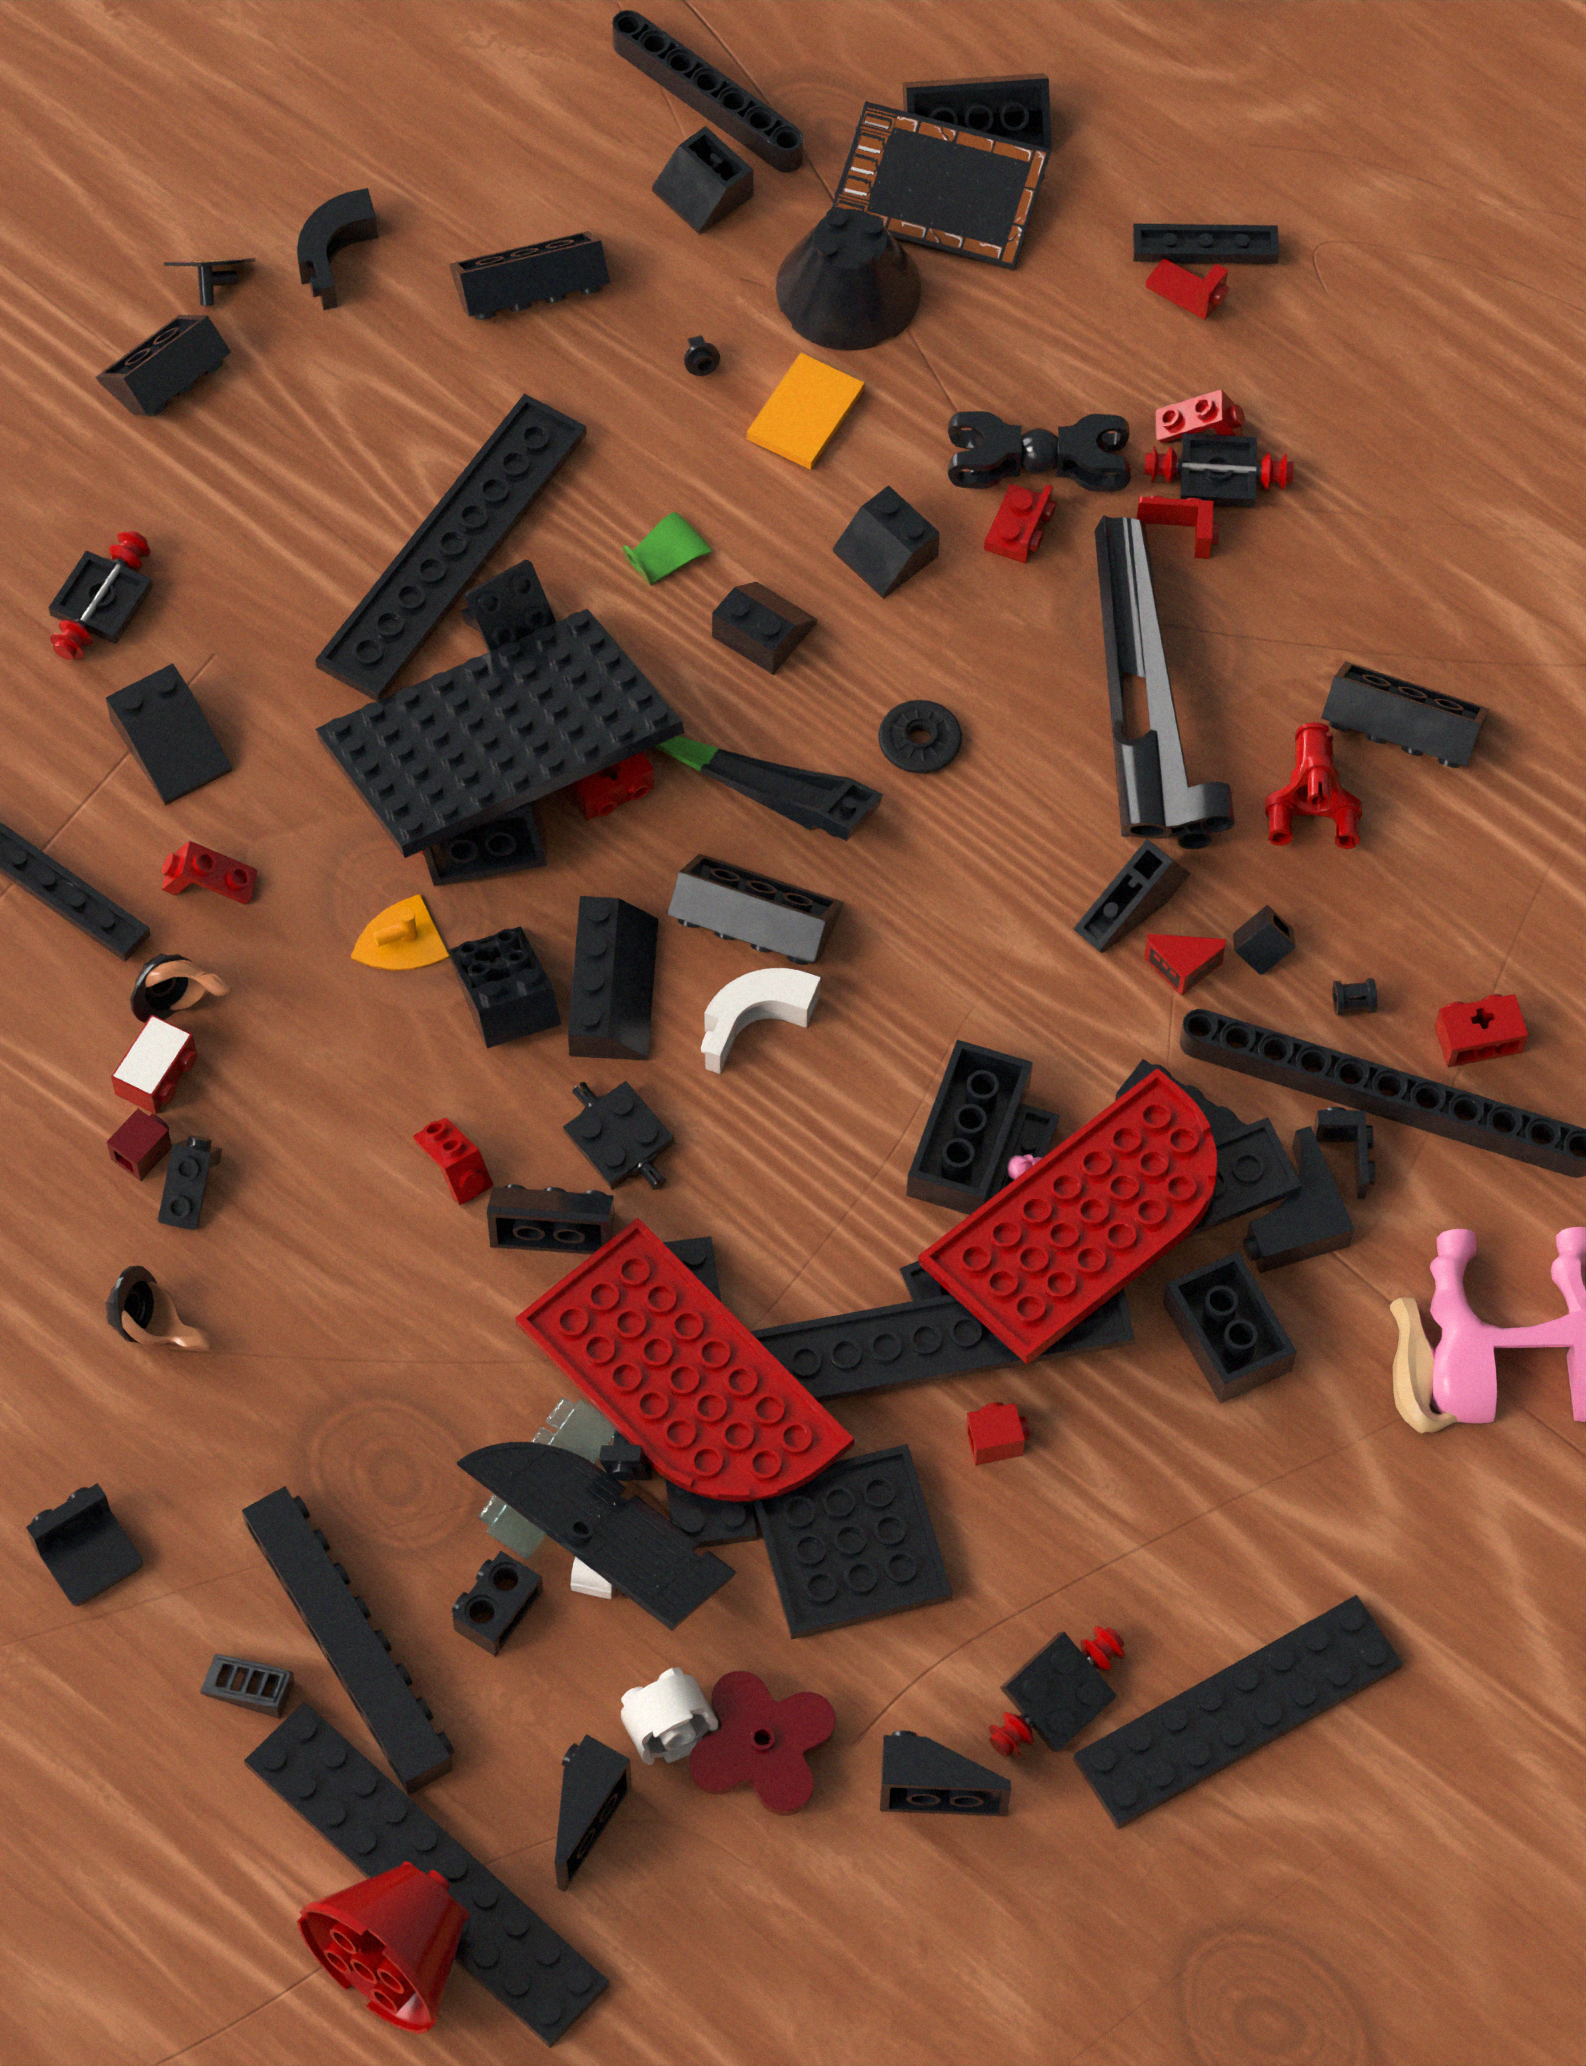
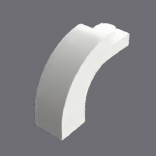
M769 968L745 974L727 984L712 999L704 1013L706 1034L702 1042L701 1052L705 1054V1069L720 1074L736 1036L744 1027L752 1022L771 1018L784 1020L807 1028L820 997L821 977L794 969Z

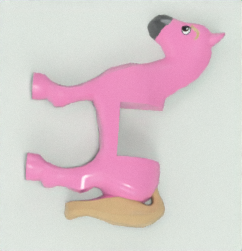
M1586 1227L1568 1228L1556 1235L1559 1257L1552 1264L1551 1276L1566 1300L1569 1314L1535 1326L1500 1328L1482 1322L1473 1312L1466 1298L1463 1277L1467 1263L1476 1255L1477 1237L1475 1232L1468 1229H1452L1442 1232L1437 1237L1439 1256L1430 1265V1270L1436 1284L1430 1312L1434 1320L1442 1327V1339L1438 1346L1434 1349L1430 1344L1414 1298L1401 1297L1395 1299L1390 1304V1311L1399 1327L1398 1347L1392 1366L1395 1405L1403 1419L1419 1433H1433L1455 1422H1494L1497 1402L1494 1348L1570 1347L1566 1356L1574 1421L1586 1422V1282L1584 1279ZM1430 1404L1441 1414H1434L1430 1409Z

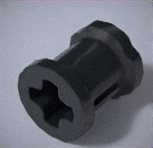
M1367 978L1365 983L1342 984L1341 981H1333L1332 998L1336 1016H1342L1345 1011L1368 1010L1369 1013H1376L1377 990L1373 978Z

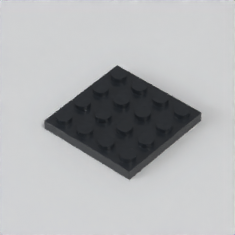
M908 1444L834 1462L813 1480L797 1489L768 1499L752 1501L791 1640L952 1600V1590Z

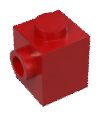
M1001 1402L990 1403L978 1411L967 1413L966 1432L975 1466L1023 1456L1024 1444L1026 1440H1030V1432L1026 1417L1018 1416L1015 1403L1007 1405Z

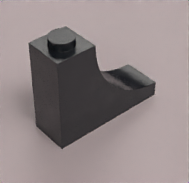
M1311 1126L1296 1130L1292 1145L1297 1165V1177L1302 1185L1301 1192L1286 1197L1273 1211L1249 1222L1247 1236L1243 1239L1246 1256L1250 1262L1255 1260L1260 1273L1349 1247L1351 1244L1354 1227Z

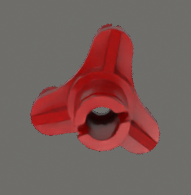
M1306 723L1296 730L1295 769L1291 772L1290 784L1269 794L1265 798V815L1269 818L1268 840L1275 846H1285L1292 841V817L1301 815H1316L1333 819L1336 830L1335 844L1339 848L1352 849L1356 847V844L1360 843L1358 821L1362 817V803L1360 799L1350 794L1340 785L1338 770L1334 768L1333 732L1327 733L1329 732V727L1323 723Z

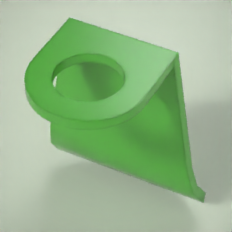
M676 512L667 515L633 551L627 545L622 547L626 560L650 586L689 562L712 552L701 534Z

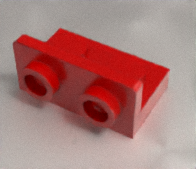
M1010 483L984 541V550L1026 564L1031 551L1037 552L1040 548L1044 531L1041 530L1044 521L1050 523L1054 516L1057 502L1052 500L1053 486L1046 484L1042 494Z

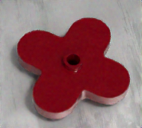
M734 1671L724 1675L718 1680L712 1691V1710L721 1730L701 1739L693 1747L689 1758V1770L692 1780L701 1790L716 1795L726 1794L746 1785L753 1788L760 1803L769 1812L780 1816L799 1813L811 1801L814 1788L813 1775L804 1756L822 1748L832 1738L835 1730L833 1707L826 1698L813 1692H800L782 1701L775 1702L763 1681L756 1675L746 1671ZM765 1739L770 1742L762 1746L758 1745L755 1741Z

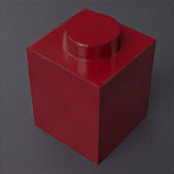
M137 1108L106 1142L111 1160L142 1181L172 1148L169 1126L159 1116L155 1114L148 1116Z

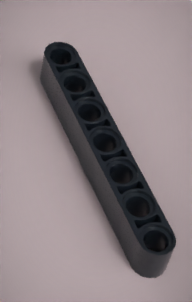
M624 10L614 16L612 21L613 47L618 55L775 169L787 173L799 169L803 161V134L799 128L634 10Z

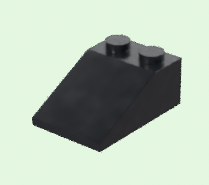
M173 663L105 697L111 723L164 805L232 771V766L194 695Z
M536 800L423 850L433 885L438 886L547 866L546 833Z
M902 1730L895 1731L892 1735H884L881 1762L880 1811L1007 1817L1011 1793L1010 1780L928 1737L917 1736L915 1732Z
M587 1734L580 1745L576 1743L571 1745L562 1761V1766L565 1768L561 1791L555 1870L557 1888L564 1892L632 1787L630 1759Z

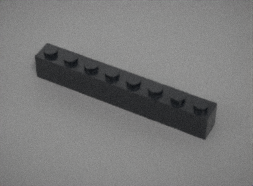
M286 1486L242 1509L246 1528L408 1796L451 1772L450 1755L455 1752L449 1739L443 1731L438 1734L434 1731L429 1722L434 1719L431 1710L422 1697L415 1699L408 1687L413 1685L408 1672L401 1662L394 1665L387 1654L392 1651V1648L381 1629L373 1631L367 1621L371 1614L366 1603L360 1595L354 1598L347 1588L351 1581L344 1567L339 1561L333 1564L326 1554L330 1550V1546L321 1530L318 1528L312 1531L306 1521L310 1514L301 1497L297 1495L292 1498Z

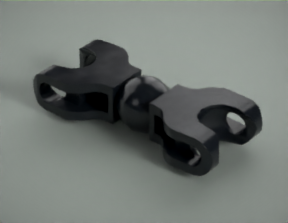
M985 411L958 412L951 417L948 423V434L951 442L956 447L970 449L969 451L957 452L949 462L948 477L951 483L957 487L988 489L998 484L1003 478L1020 476L1021 467L1036 475L1049 473L1057 467V477L1070 478L1082 488L1095 492L1119 491L1124 489L1131 480V469L1128 461L1121 455L1107 453L1121 450L1126 446L1130 436L1128 422L1125 418L1118 415H1087L1072 426H1058V436L1043 428L1029 430L1021 436L1020 425H1009L1004 423L998 416ZM962 428H971L972 430H962ZM1114 431V432H1116V433L1110 434V433H1106V432ZM1107 473H1118V474L1109 475V474H1107Z

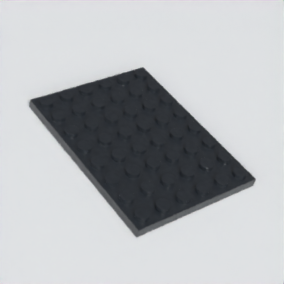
M589 609L573 613L567 618L547 627L539 628L533 633L515 640V642L505 643L493 651L471 658L459 666L437 673L425 681L403 688L391 696L369 703L357 711L340 718H335L315 729L322 746L404 858L685 733L679 716Z

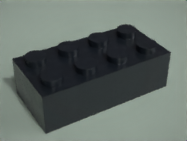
M957 1039L908 1173L906 1196L967 1215H971L988 1201L1020 1107L1024 1103L1030 1086L1033 1062Z

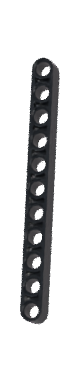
M1192 1010L1183 1019L1180 1046L1183 1052L1192 1058L1365 1111L1575 1178L1586 1176V1156L1579 1157L1571 1152V1150L1576 1149L1586 1154V1129L1208 1010ZM1199 1030L1204 1032L1206 1036L1198 1037L1193 1035L1191 1031ZM1238 1042L1242 1044L1244 1048H1233L1229 1045V1043ZM1276 1054L1282 1059L1275 1061L1269 1059L1266 1055ZM1314 1066L1320 1071L1315 1073L1309 1072L1304 1067ZM1342 1078H1352L1356 1080L1357 1084H1347ZM1380 1090H1390L1394 1092L1395 1096H1385ZM1418 1102H1428L1434 1108H1423ZM1456 1114H1466L1472 1120H1462ZM1494 1126H1504L1510 1132H1500ZM1532 1138H1542L1549 1144H1538Z

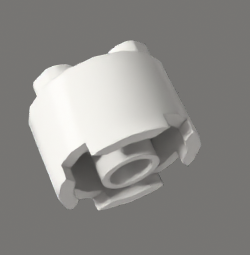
M680 1667L665 1671L661 1674L658 1681L651 1683L645 1688L635 1687L630 1689L621 1698L624 1705L621 1710V1720L641 1759L648 1765L653 1764L654 1758L664 1756L666 1762L671 1763L691 1754L693 1747L702 1739L701 1736L709 1729L715 1732L718 1729V1720L697 1680L691 1675L684 1674Z

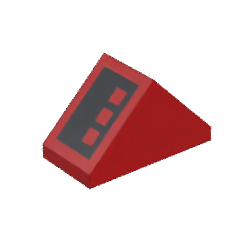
M1147 934L1144 959L1182 996L1222 965L1226 939Z

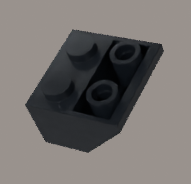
M705 126L678 145L653 184L652 191L700 235L754 196V169Z

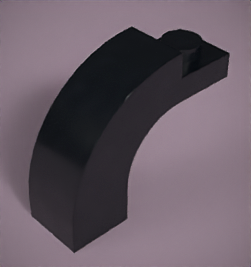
M368 188L347 192L325 202L311 214L300 232L297 244V258L301 285L310 283L313 298L320 296L323 310L338 308L335 284L330 269L334 256L348 245L378 238L376 215Z

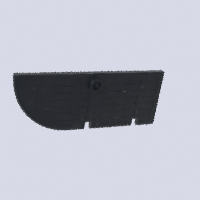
M506 1442L478 1449L457 1462V1465L671 1631L687 1619L736 1574L734 1569L710 1551L706 1552L702 1557L694 1552L699 1546L696 1540L637 1495H634L628 1501L620 1496L626 1490L624 1485L594 1463L573 1452L541 1443Z

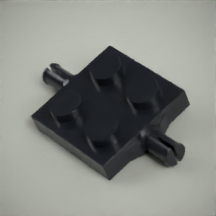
M624 1081L607 1095L600 1096L599 1098L596 1097L585 1082L579 1083L580 1089L578 1086H575L572 1093L585 1108L581 1114L563 1126L564 1133L611 1190L627 1178L639 1174L645 1178L653 1190L659 1189L658 1183L662 1187L667 1179L663 1177L653 1164L662 1152L675 1144L674 1137L629 1083Z

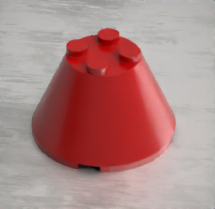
M405 1861L401 1866L308 1903L299 1912L302 1916L298 1919L297 1925L310 1952L324 1970L345 1991L352 1985L371 2000L366 2005V2008L373 2014L404 2031L423 2034L428 2032L437 2021L463 1926L470 1918V1914L447 1892L450 1885L441 1874L434 1870H430L428 1874H425L413 1864Z

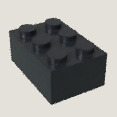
M1239 1251L1166 1284L1163 1304L1220 1404L1292 1371L1297 1351Z

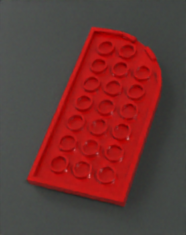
M1157 1068L918 1255L919 1265L1028 1365L1177 1246L1198 1225L1211 1203L1217 1183V1150L1210 1124L1196 1102Z
M636 1218L515 1317L516 1325L631 1445L642 1446L648 1463L657 1472L672 1483L692 1493L725 1501H755L779 1496L813 1480L855 1445L854 1438L639 1218Z

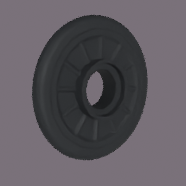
M913 700L897 705L886 714L879 728L878 739L883 754L896 767L912 773H930L942 769L953 761L961 747L962 732L956 717L947 708L932 701ZM916 730H924L930 734L931 738L925 743H916L911 740L910 734Z

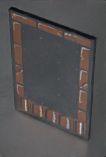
M865 101L831 208L857 209L879 216L884 223V227L896 240L1014 271L1021 248L1024 245V238L1042 180L1045 178L1044 174L1051 155V149Z

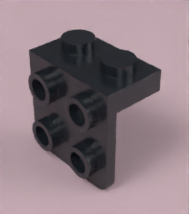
M98 1483L90 1488L83 1487L76 1490L68 1497L67 1502L54 1510L47 1509L40 1512L33 1518L31 1524L26 1526L32 1546L73 1606L83 1605L143 1566L140 1553L111 1512L107 1497Z

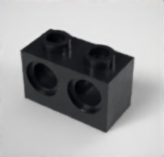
M500 1551L493 1561L488 1559L484 1562L476 1575V1581L478 1582L469 1594L463 1592L458 1597L451 1611L453 1613L454 1630L495 1657L543 1592L542 1576L503 1551ZM510 1579L517 1583L509 1591H503L496 1587L500 1581ZM479 1612H488L493 1615V1618L484 1624H479L472 1620L474 1615Z

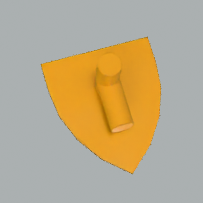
M420 894L402 900L376 916L359 936L351 955L352 960L364 965L390 971L414 970L449 958Z

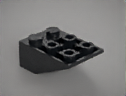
M521 926L513 929H504L495 935L476 941H466L457 947L447 950L476 1028L487 1049L562 1025L553 986Z

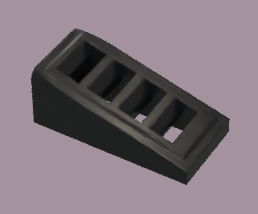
M215 1654L200 1692L202 1695L280 1719L295 1681L291 1671ZM222 1668L230 1670L224 1687H217L216 1683ZM238 1673L244 1674L245 1676L239 1691L232 1690ZM253 1677L260 1679L255 1693H247ZM268 1682L274 1684L269 1698L263 1697Z

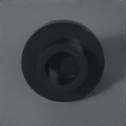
M702 335L688 338L690 348L684 356V365L687 371L695 376H704L714 371L720 362V353L716 346L705 342Z

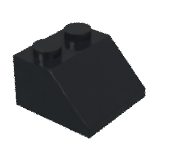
M888 485L860 507L834 545L833 552L884 599L938 557L940 532Z
M756 581L734 587L712 612V637L774 675L817 624V619Z

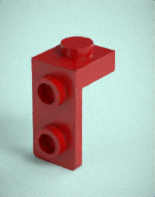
M1163 259L1147 278L1145 287L1206 320L1215 307L1223 303L1229 292V287L1226 286L1228 270L1215 264L1206 277L1201 279L1169 260Z
M1222 389L1163 407L1156 411V439L1160 443L1181 438L1183 433L1194 434L1213 428L1219 435L1242 436V426L1245 425V416L1242 408L1238 404L1236 405Z
M1158 495L1139 497L1136 519L1145 522V524L1195 527L1194 558L1209 559L1211 545H1218L1220 528L1219 522H1213V501H1205L1199 498L1173 499Z
M189 841L176 852L170 853L166 857L162 866V874L165 875L162 890L177 895L188 885L194 883L239 903L247 904L252 899L258 872L256 868Z
M448 1118L431 1122L423 1130L413 1135L415 1143L441 1168L451 1195L460 1206L494 1187L479 1149Z

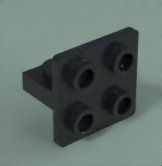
M524 560L465 592L464 596L468 607L460 611L465 624L480 632L488 652L499 648L505 643L515 642V640L525 637L539 628L556 623L534 566L529 560Z

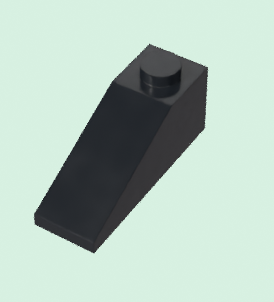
M1146 839L1073 929L1098 951L1103 953L1164 906L1191 873L1154 843Z

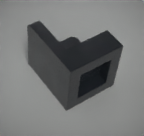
M1268 905L1233 933L1234 951L1260 975L1267 972L1296 947L1294 929Z

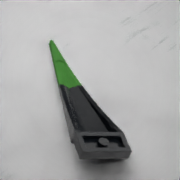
M676 736L654 746L811 831L823 829L829 835L839 837L845 841L880 806L883 796L882 793L849 777L819 773L755 759L681 736Z

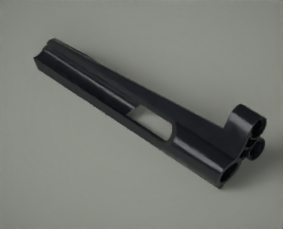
M1103 515L1095 529V542L1122 837L1134 836L1139 838H1162L1173 835L1177 837L1178 845L1182 848H1204L1212 842V832L1229 830L1235 824L1232 791L1230 785L1224 782H1209L1189 787L1155 599L1153 570L1145 522L1134 518H1111ZM1122 672L1146 678L1150 730L1144 736L1137 739H1128Z

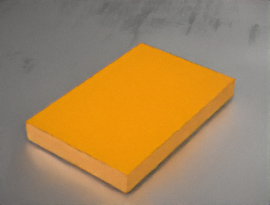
M800 353L748 429L747 440L811 470L865 390V382Z

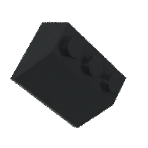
M178 315L97 375L96 379L133 415H148L152 417L162 412L167 407L166 401L175 394L180 396L191 390L195 386L194 380L203 373L208 375L219 369L223 365L222 359L229 355L231 351L208 315Z
M516 1184L493 1187L487 1207L490 1247L592 1255L612 1239L615 1214L614 1195H606L604 1192L597 1190L573 1193L566 1192L564 1189L557 1187L532 1190Z

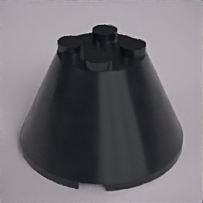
M841 207L831 208L826 216L791 249L781 263L776 279L778 306L780 311H783L792 323V328L812 343L835 350L854 351L875 347V342L886 339L891 335L896 337L914 318L919 307L921 295L920 276L914 261L884 227L882 219L865 211L843 209Z

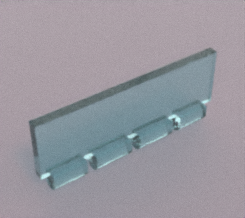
M561 1397L545 1420L548 1425L557 1430L556 1433L553 1434L546 1428L540 1427L530 1442L565 1449L595 1464L600 1457L601 1445H608L617 1433V1430L598 1410L581 1399L574 1404L568 1399ZM495 1494L492 1495L477 1516L483 1523L489 1526L486 1531L488 1535L528 1560L545 1536L542 1530Z

